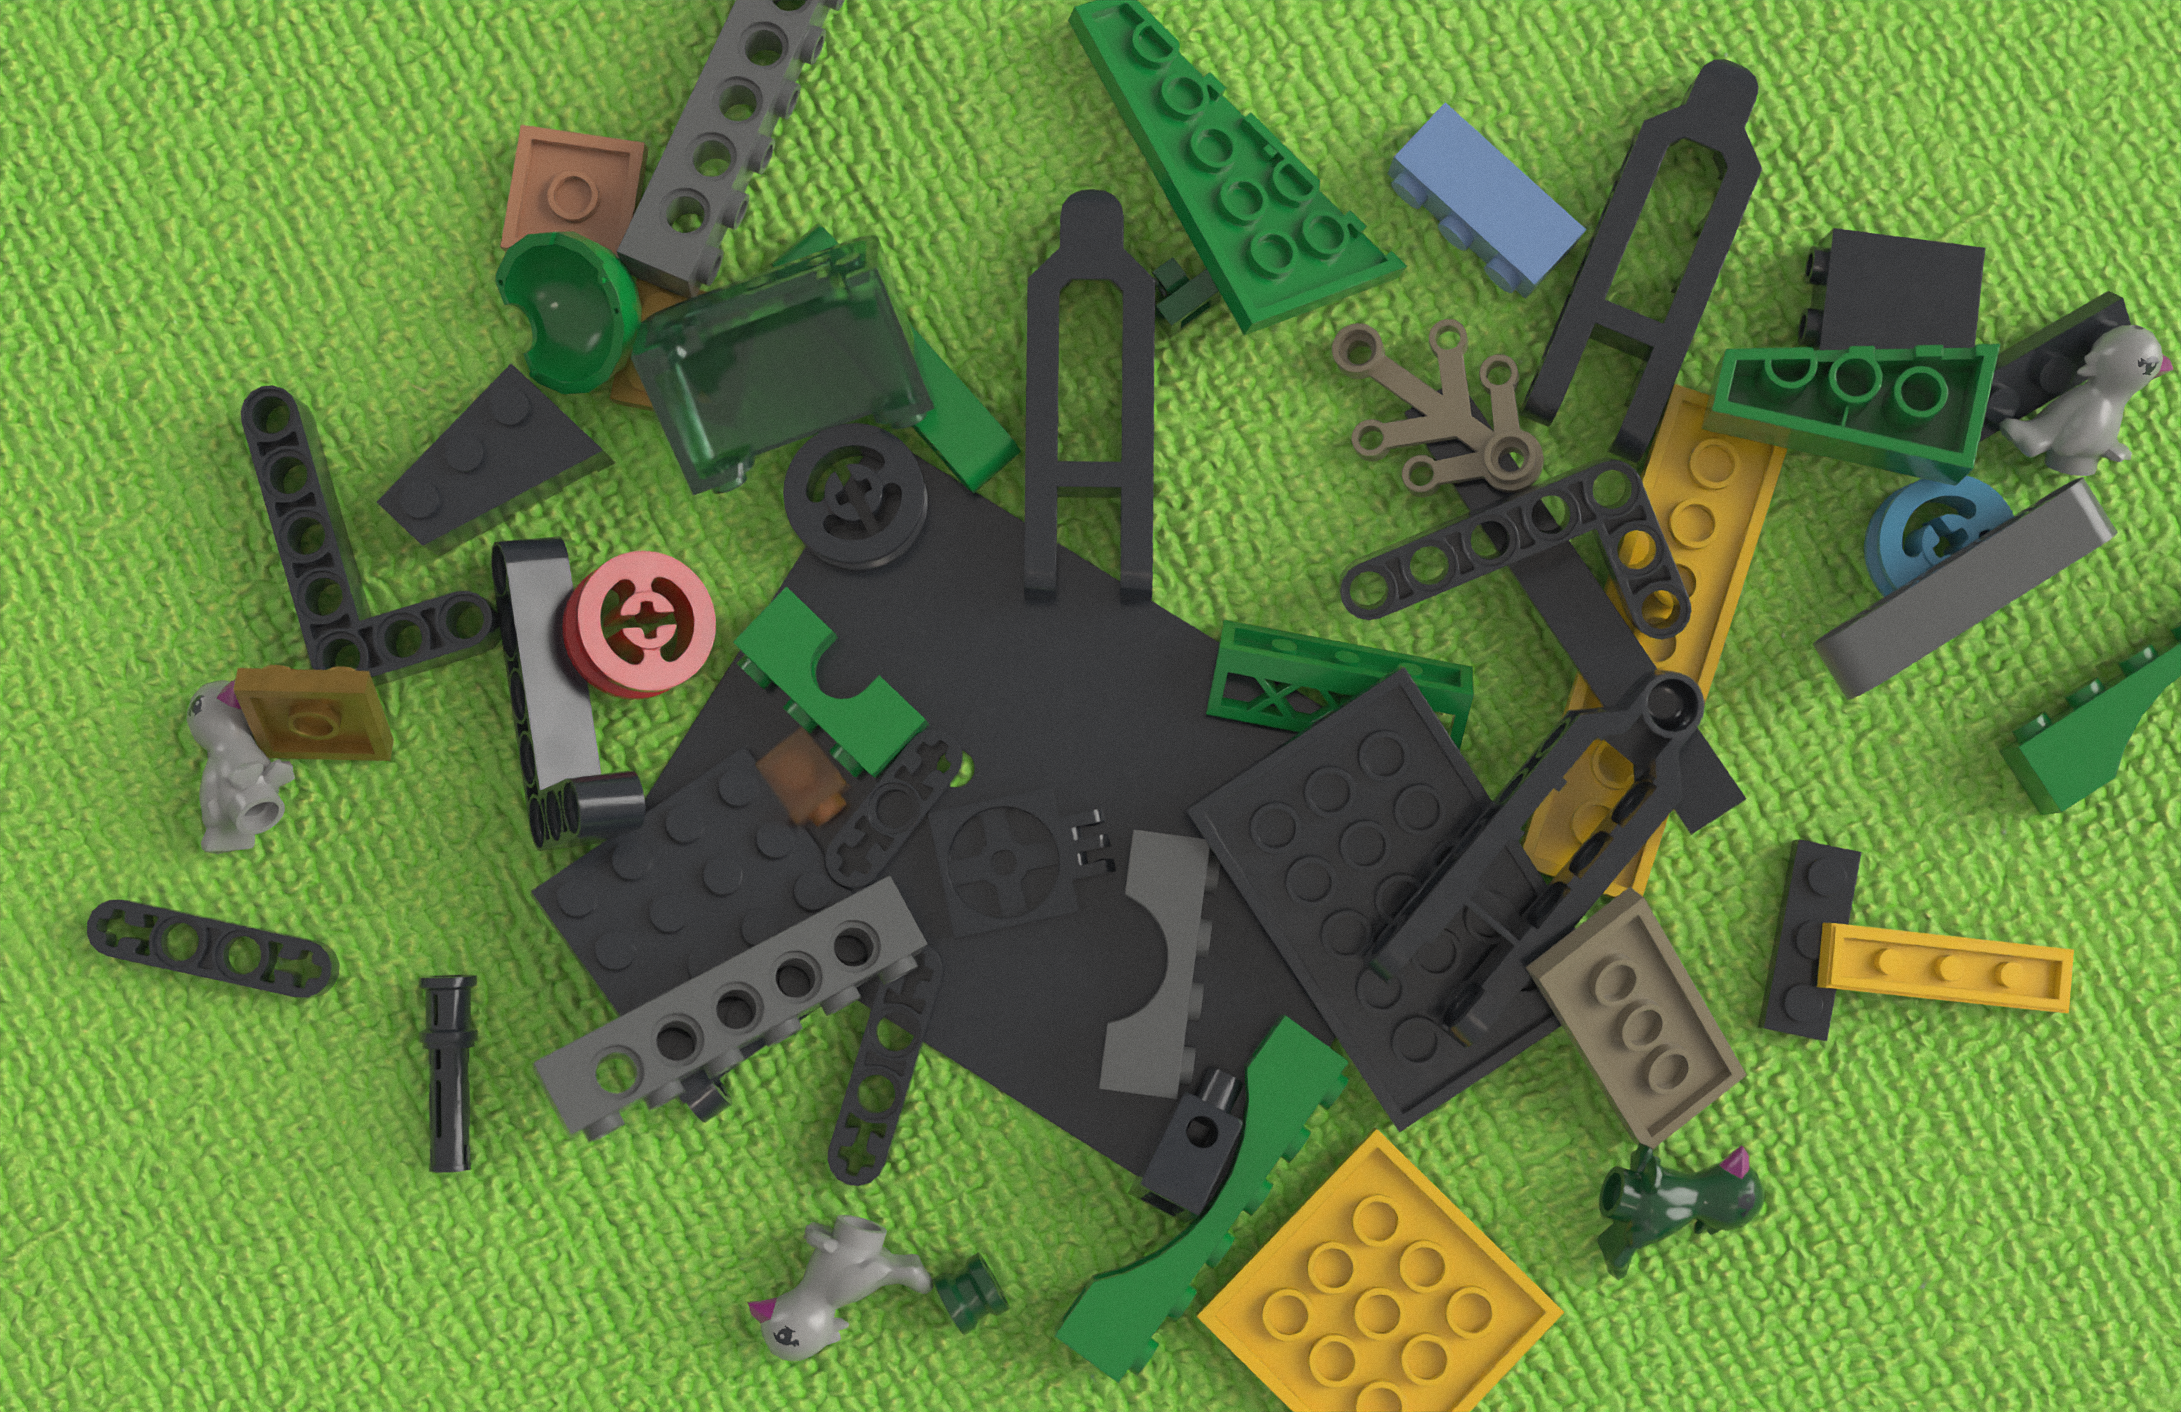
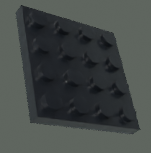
M745 746L646 812L641 829L618 838L605 840L531 891L533 900L618 1018L853 895L848 887L837 883L830 876L826 868L825 855ZM847 935L835 940L834 952L840 962L851 967L861 966L866 963L867 950L860 939ZM785 966L776 972L777 987L784 995L799 998L809 993L810 980L801 968ZM730 996L717 1003V1016L726 1027L742 1029L752 1022V1010L744 999ZM813 1010V1011L809 1012L808 1014H806V1015H804V1016L798 1018L799 1021H801V1020H803L804 1018H806L808 1015H810L811 1013H813L815 1010ZM671 1027L663 1030L657 1036L658 1050L665 1058L672 1061H681L693 1054L694 1043L692 1037L685 1030ZM763 1038L740 1049L745 1059L744 1061L767 1046ZM744 1061L711 1079L708 1078L703 1069L680 1081L685 1092L676 1097L681 1106L685 1105Z

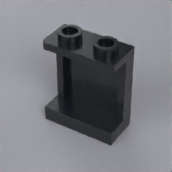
M1833 228L1819 242L1818 247L1812 246L1807 256L1805 283L1812 284L1813 291L1811 308H1804L1798 327V344L1812 347L1813 350H1847L1849 346H1875V349H1913L1916 345H1943V348H1973L1976 341L1985 248Z

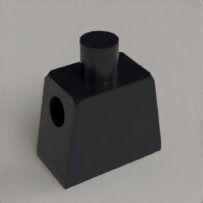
M1209 1067L1195 1096L1184 1092L1176 1099L1128 1194L1183 1223L1199 1216L1242 1127L1243 1122L1230 1115V1112L1244 1084L1224 1071ZM1190 1125L1199 1127L1205 1133L1206 1142L1203 1148L1194 1146L1188 1140L1186 1133Z

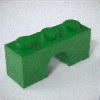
M786 587L733 641L745 654L736 664L764 690L774 681L791 698L782 708L809 734L818 725L821 726L837 742L828 752L855 778L865 769L877 779L896 760L911 739L924 731L929 724L880 675L862 693L855 697L837 699L824 694L816 678L817 664L822 654L838 637Z

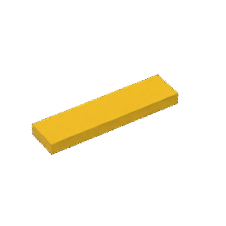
M1823 922L1817 987L2069 1014L2074 949Z

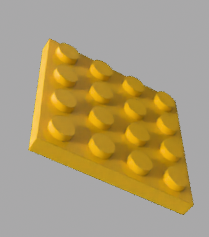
M1374 1127L1196 1312V1317L1293 1412H1470L1563 1315L1564 1311Z

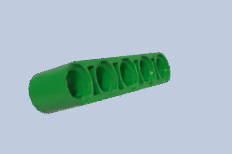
M817 223L770 264L778 277L972 494L1021 453L1019 447L1006 430L821 224Z

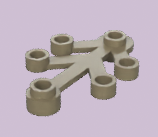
M1453 319L1441 320L1431 328L1429 333L1431 350L1438 358L1443 395L1385 356V348L1381 337L1371 326L1361 323L1351 324L1337 333L1332 344V354L1339 370L1344 375L1353 379L1372 378L1425 416L1382 423L1374 419L1360 422L1354 428L1351 438L1353 447L1360 458L1375 462L1387 456L1390 449L1458 439L1476 453L1437 461L1426 455H1417L1410 458L1404 464L1402 479L1406 489L1412 495L1428 497L1437 492L1441 485L1483 478L1493 488L1502 492L1513 493L1526 489L1537 481L1543 470L1544 456L1537 439L1519 427L1514 392L1519 383V373L1513 359L1503 354H1496L1488 357L1480 367L1479 376L1482 387L1491 395L1494 431H1492L1472 417L1464 363V354L1468 349L1469 341L1466 330L1460 322ZM1443 333H1457L1460 336L1458 345L1449 350L1440 348L1437 345V341ZM1357 347H1367L1372 351L1370 359L1363 364H1354L1349 361L1350 353ZM1496 367H1505L1511 371L1509 380L1502 385L1492 384L1487 379L1489 372ZM1370 431H1377L1383 435L1381 445L1373 450L1362 448L1360 445L1362 437ZM1511 452L1520 454L1524 458V462L1518 470L1509 472L1500 467V460L1505 454ZM1428 467L1434 472L1433 478L1428 484L1417 486L1410 481L1411 474L1415 469Z

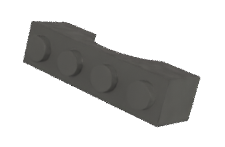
M1133 830L1124 895L1146 909L1159 925L1166 944L1167 964L1159 989L1145 1006L1127 1017L1107 1022L1099 1089L1177 1099L1179 1085L1191 1086L1196 1048L1184 1046L1187 1021L1199 1022L1204 991V983L1192 982L1195 957H1208L1212 931V919L1201 918L1204 892L1216 894L1220 870V861L1216 855L1209 854L1210 846L1205 839Z

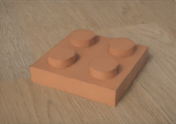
M521 125L501 249L506 253L509 247L527 234L574 231L612 250L618 257L617 250L641 200L649 151L647 145L644 142Z

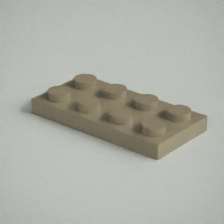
M1631 887L1627 888L1526 967L1629 1136L1637 1146L1639 1143H1643L1652 1147L1653 1150L1746 1076L1744 1069L1645 898Z

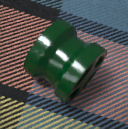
M979 1252L967 1258L965 1268L954 1274L943 1272L933 1278L944 1306L963 1335L975 1330L978 1320L989 1313L999 1316L1010 1309L998 1281Z

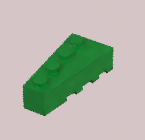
M1976 344L1973 348H1943V345H1916L1913 349H1875V346H1849L1847 350H1813L1812 347L1726 349L1714 371L1701 429L1956 486L1974 468L2000 344Z

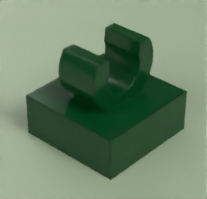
M1172 257L1152 272L1155 279V287L1164 298L1162 302L1156 305L1155 320L1169 339L1220 303L1221 294L1207 269L1192 280H1189L1184 270Z

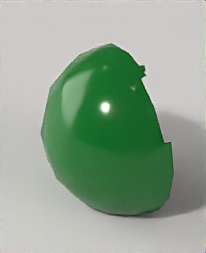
M574 231L527 234L509 247L498 267L495 282L504 305H513L519 308L530 322L533 334L532 344L529 350L523 353L530 371L529 376L538 384L561 394L589 393L623 369L641 331L642 306L637 286L628 268L612 250Z

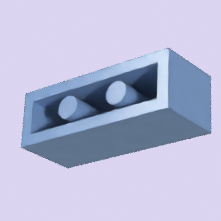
M1446 102L1394 156L1387 173L1394 179L1391 185L1402 200L1416 209L1423 205L1440 221L1438 229L1452 245L1462 251L1469 247L1487 264L1484 270L1497 286L1508 293L1516 290L1525 299L1572 250L1586 231L1580 223Z

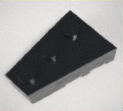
M511 363L388 489L377 503L423 547L441 556L509 520V516L541 499L547 500L562 492V488L594 471L600 472L615 464V462Z

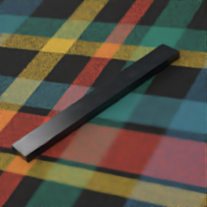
M1441 388V389H1439L1437 392L1440 393L1441 395H1443L1442 388ZM1469 395L1472 417L1494 431ZM1413 407L1404 412L1406 419L1425 417ZM1458 439L1424 444L1435 461L1476 453ZM1509 453L1505 454L1500 460V467L1505 471L1512 472L1519 469ZM1484 478L1451 484L1469 512L1513 494L1493 488ZM1538 500L1532 509L1533 524L1538 530H1553L1559 525L1542 500ZM1482 522L1479 524L1480 528L1495 550L1499 551L1505 541L1504 528L1498 522ZM1569 540L1507 565L1509 571L1602 707L1615 706L1639 677L1646 672L1657 670L1648 654ZM1698 727L1678 752L1682 800L1673 809V812L1690 836L1746 801V797Z

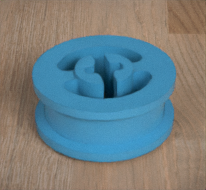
M1966 476L1956 486L1926 479H1920L1904 486L1889 495L1878 506L1868 524L1864 540V557L1870 578L1877 590L1885 597L2010 519L2014 514L1999 493L1986 483L1970 476ZM1941 503L1954 508L1959 515H1943L1922 524L1923 527L1911 531L1906 537L1903 551V531L1911 514L1921 504ZM1945 536L1950 545L1943 551L1944 556L1938 557L1933 547L1939 543V537Z

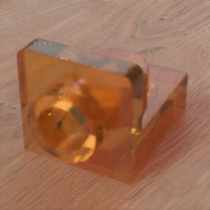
M800 727L755 764L789 811V816L799 826H804L811 820L818 828L847 805V802L841 795L851 788L850 784L803 727Z

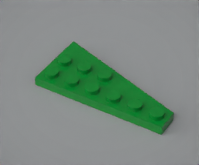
M1094 0L1074 7L1068 19L1070 26L1244 336L1400 277L1407 268V265L1393 251L1385 255L1364 235L1363 231L1367 226L1351 210L1343 214L1319 190L1321 180L1251 112L1245 117L1223 96L1227 88L1211 72L1203 76L1179 52L1180 42L1138 0Z

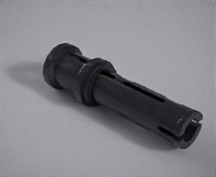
M477 975L419 977V987L425 990L426 1029L419 1032V1042L423 1043V1049H428L430 1068L429 1172L449 1173L471 1170L468 1062L469 1048L475 1047V1041L478 1040V1030L471 1027V988L477 986Z

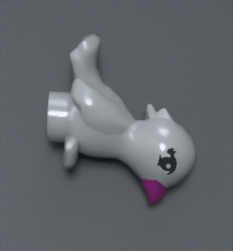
M2121 325L2104 333L2093 344L2090 353L2084 357L2087 364L2077 371L2078 375L2088 377L2086 383L2056 398L2032 420L2004 419L1998 423L2002 435L2028 457H2033L2047 451L2044 463L2055 471L2069 475L2089 476L2095 474L2100 456L2116 462L2130 460L2132 452L2124 444L2118 443L2119 441L2117 440L2125 405L2136 392L2145 387L2151 380L2174 370L2170 359L2162 354L2161 345L2153 332L2141 326Z
M226 680L214 681L201 686L191 698L186 719L194 740L207 750L208 755L199 790L202 821L207 828L201 841V847L205 852L217 855L253 848L255 845V835L272 828L284 814L285 805L278 795L279 787L295 779L293 766L290 761L282 762L281 760H275L270 762L264 752L256 745L255 738L233 691L235 680L231 682Z
M838 1215L834 1229L815 1222L806 1225L804 1238L815 1250L808 1262L803 1281L795 1289L776 1298L747 1303L751 1315L761 1325L762 1336L771 1353L783 1360L802 1361L818 1353L825 1346L840 1341L839 1330L848 1328L849 1323L842 1318L834 1317L836 1309L862 1300L880 1287L892 1284H902L916 1292L927 1294L933 1289V1279L923 1266L918 1255L892 1254L887 1248L883 1247L887 1233L883 1226L857 1216Z

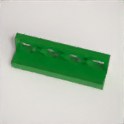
M1224 619L1206 714L1301 732L1399 666H1404L1432 710L1453 715L1448 734L1460 751L1474 696L1473 666ZM1228 672L1255 677L1265 690V693L1249 702L1223 697ZM1273 681L1282 682V683H1280V684H1278V685L1276 686V684H1275ZM1302 686L1318 689L1328 704L1309 714L1295 711L1285 696ZM1336 693H1340V694H1344V695L1341 696V697H1338V695H1337ZM1272 703H1274L1277 707H1273V706H1269V705H1271Z

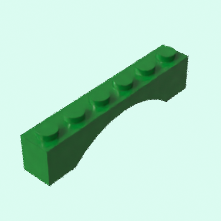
M2181 621L2170 629L2175 639L2155 650L2150 643L2135 650L2117 663L2122 671L2119 675L2105 684H2102L2098 677L2089 680L2064 696L2069 707L2049 718L2045 711L2040 712L2011 730L2016 740L2001 749L1999 753L2040 815L2063 812L2116 778L2125 747L2141 717L2164 689L2181 676Z
M1280 1014L1244 1064L1245 1102L1242 1117L1243 1124L1229 1168L1210 1201L1201 1210L1199 1216L1195 1217L1184 1230L1158 1250L1123 1267L1092 1275L1056 1325L1055 1337L1117 1383L1120 1382L1128 1370L1137 1376L1158 1348L1159 1343L1151 1337L1166 1316L1173 1322H1176L1195 1297L1197 1290L1190 1283L1204 1263L1214 1269L1230 1249L1235 1236L1229 1233L1228 1230L1242 1210L1252 1216L1268 1196L1273 1183L1268 1181L1266 1177L1280 1158L1290 1163L1306 1143L1311 1131L1303 1125L1318 1105L1328 1110L1342 1093L1349 1081V1078L1343 1075L1342 1071L1349 1061L1289 1017Z

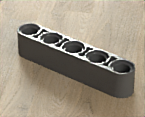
M2080 477L2041 498L1820 637L1812 645L1846 699H1853L1885 682L2112 539L2118 532L2084 477Z

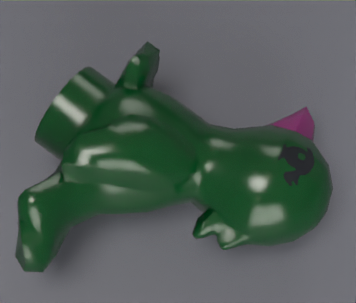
M1639 1143L1637 1150L1633 1151L1630 1155V1170L1619 1166L1613 1167L1603 1181L1599 1196L1600 1212L1604 1217L1612 1219L1613 1224L1597 1238L1608 1273L1617 1280L1624 1278L1627 1275L1630 1262L1639 1248L1668 1238L1680 1231L1692 1219L1697 1220L1694 1224L1693 1233L1700 1234L1707 1230L1710 1235L1720 1230L1732 1231L1744 1227L1752 1221L1763 1207L1765 1192L1758 1174L1749 1165V1154L1744 1147L1740 1145L1719 1163L1713 1164L1702 1171L1687 1174L1661 1166L1660 1159L1657 1156H1653L1652 1147Z

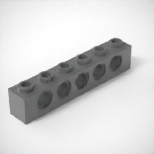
M780 0L735 1L617 250L619 259L626 265L632 276L692 301L695 300L702 284L710 286L713 283L723 260L724 252L718 248L728 228L736 230L741 224L749 204V194H746L745 190L753 173L762 175L771 160L775 139L770 137L779 118L787 120L794 111L801 90V85L796 83L804 64L814 65L821 53L826 37V30L822 26L830 8L839 11L845 0H804L806 3L794 11L779 9L776 5ZM763 50L775 51L781 55L775 63L767 66L756 65L750 61L756 53ZM738 104L749 105L755 109V112L743 121H733L724 116L729 108ZM711 159H722L730 164L728 169L719 176L708 177L698 172L701 165ZM685 214H696L704 219L698 229L689 233H681L672 228L675 220Z
M888 876L533 1062V1072L569 1140L584 1133L588 1142L592 1143L625 1125L620 1115L622 1112L643 1101L646 1103L649 1111L654 1110L685 1092L680 1081L703 1069L709 1079L716 1077L744 1061L745 1059L740 1049L763 1038L767 1046L771 1047L802 1030L803 1027L798 1018L822 1007L825 1015L829 1016L860 999L861 996L856 987L879 976L883 985H887L918 967L913 957L918 955L928 944L891 876ZM847 935L860 939L867 950L866 963L861 966L851 967L840 962L834 952L835 940ZM785 966L801 968L810 980L809 993L799 998L784 995L777 987L776 972ZM730 996L744 999L752 1010V1022L742 1029L726 1027L717 1016V1003ZM677 1027L688 1032L694 1043L693 1054L681 1061H672L665 1058L659 1052L656 1043L657 1036L663 1030ZM621 1059L627 1062L634 1071V1084L622 1093H610L604 1090L596 1078V1070L604 1061Z

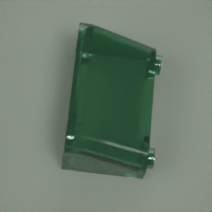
M875 235L861 236L659 310L641 323L631 354V360L693 496L710 489L715 494H721L738 488L747 481L748 476L746 472L753 467L756 455L815 435L830 427L845 424L872 414L876 423H890L892 429H903L922 421L927 416V411L935 409V397L894 277L879 238Z

